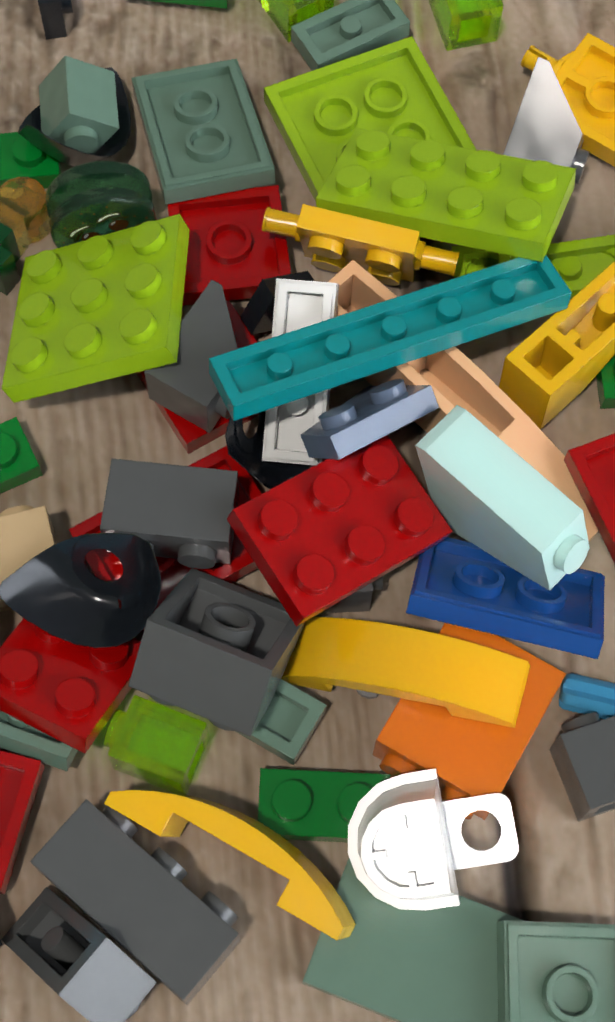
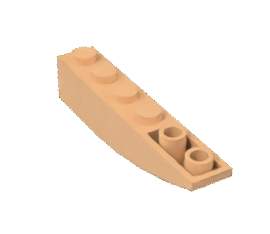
M354 260L328 281L339 284L337 316L397 297ZM456 346L363 377L373 386H378L395 379H403L405 385H431L439 408L415 420V423L428 433L456 405L466 409L583 510L589 542L599 532L564 462V454Z

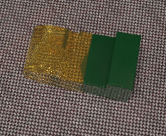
M16 177L0 186V292L6 296L20 281L16 266L18 259L28 249L30 243L42 240L49 234L52 228L53 218L45 189L37 180L29 177Z

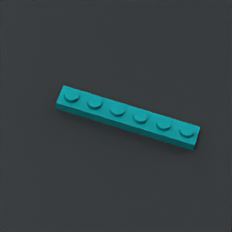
M545 255L543 262L518 257L209 358V374L232 420L236 421L567 309L572 292L547 255Z

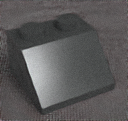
M191 568L147 619L128 686L148 694L160 704L177 706L209 719L213 725L220 729L237 731L251 737L270 706L305 622L296 627L281 603Z

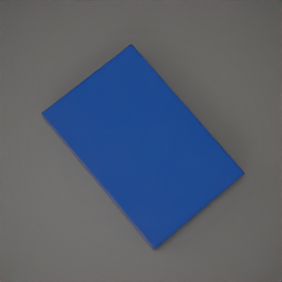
M447 537L444 541L419 555L406 613L598 659L604 641L605 576L601 573L578 568L575 572L566 574L549 591L473 543Z

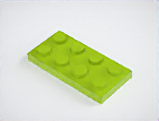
M356 128L318 193L316 207L420 231L419 237L543 262L575 187L576 168L555 165L547 161H533L496 154L488 150H473L446 145L434 140H419L387 134L379 130Z

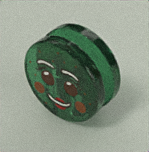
M117 161L89 162L61 173L51 182L45 196L47 213L50 218V232L54 244L60 248L85 241L93 236H102L138 226L146 221L157 220L155 207L152 203L151 186L146 175L132 165Z

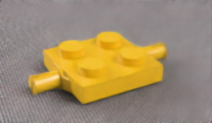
M587 33L574 51L557 60L531 45L523 56L521 66L533 72L538 57L549 60L583 133L584 141L581 148L590 151L594 156L615 167V47Z
M302 204L300 215L267 207L262 223L263 232L267 231L293 237L295 241L301 242L304 256L312 258L311 264L317 268L338 273L354 260L382 284L391 286L399 285L400 280L413 282L416 270H420V268L454 277L460 254L458 251L453 252L426 245V242L419 239L420 231Z

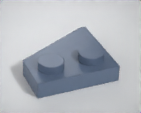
M395 379L378 386H369L341 406L322 413L318 417L319 422L302 433L301 438L309 458L340 460L438 409L439 406L431 385H405L403 379Z

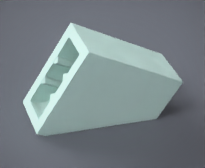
M456 405L415 445L430 498L455 534L478 546L549 591L566 574L575 572L582 565L590 549L583 510L466 409Z

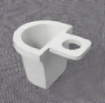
M436 768L403 773L379 782L358 802L348 825L347 853L356 877L375 898L404 910L426 911L459 906L460 899L454 870L508 862L513 860L519 851L513 811L509 798L502 793H490L442 801ZM485 810L492 813L499 820L501 837L492 848L477 850L470 847L464 841L461 833L464 818L471 812Z

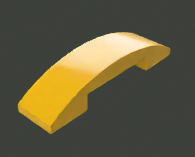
M312 617L305 622L281 679L292 685L331 692L333 685L444 706L451 716L515 728L530 664L526 660L495 649L419 629L365 620Z
M144 790L111 791L104 802L105 805L160 837H180L189 821L289 879V882L277 906L336 941L350 937L356 924L332 884L299 849L261 822L227 806L193 796Z

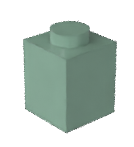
M64 56L39 85L41 132L65 146L83 153L95 154L119 129L115 73Z

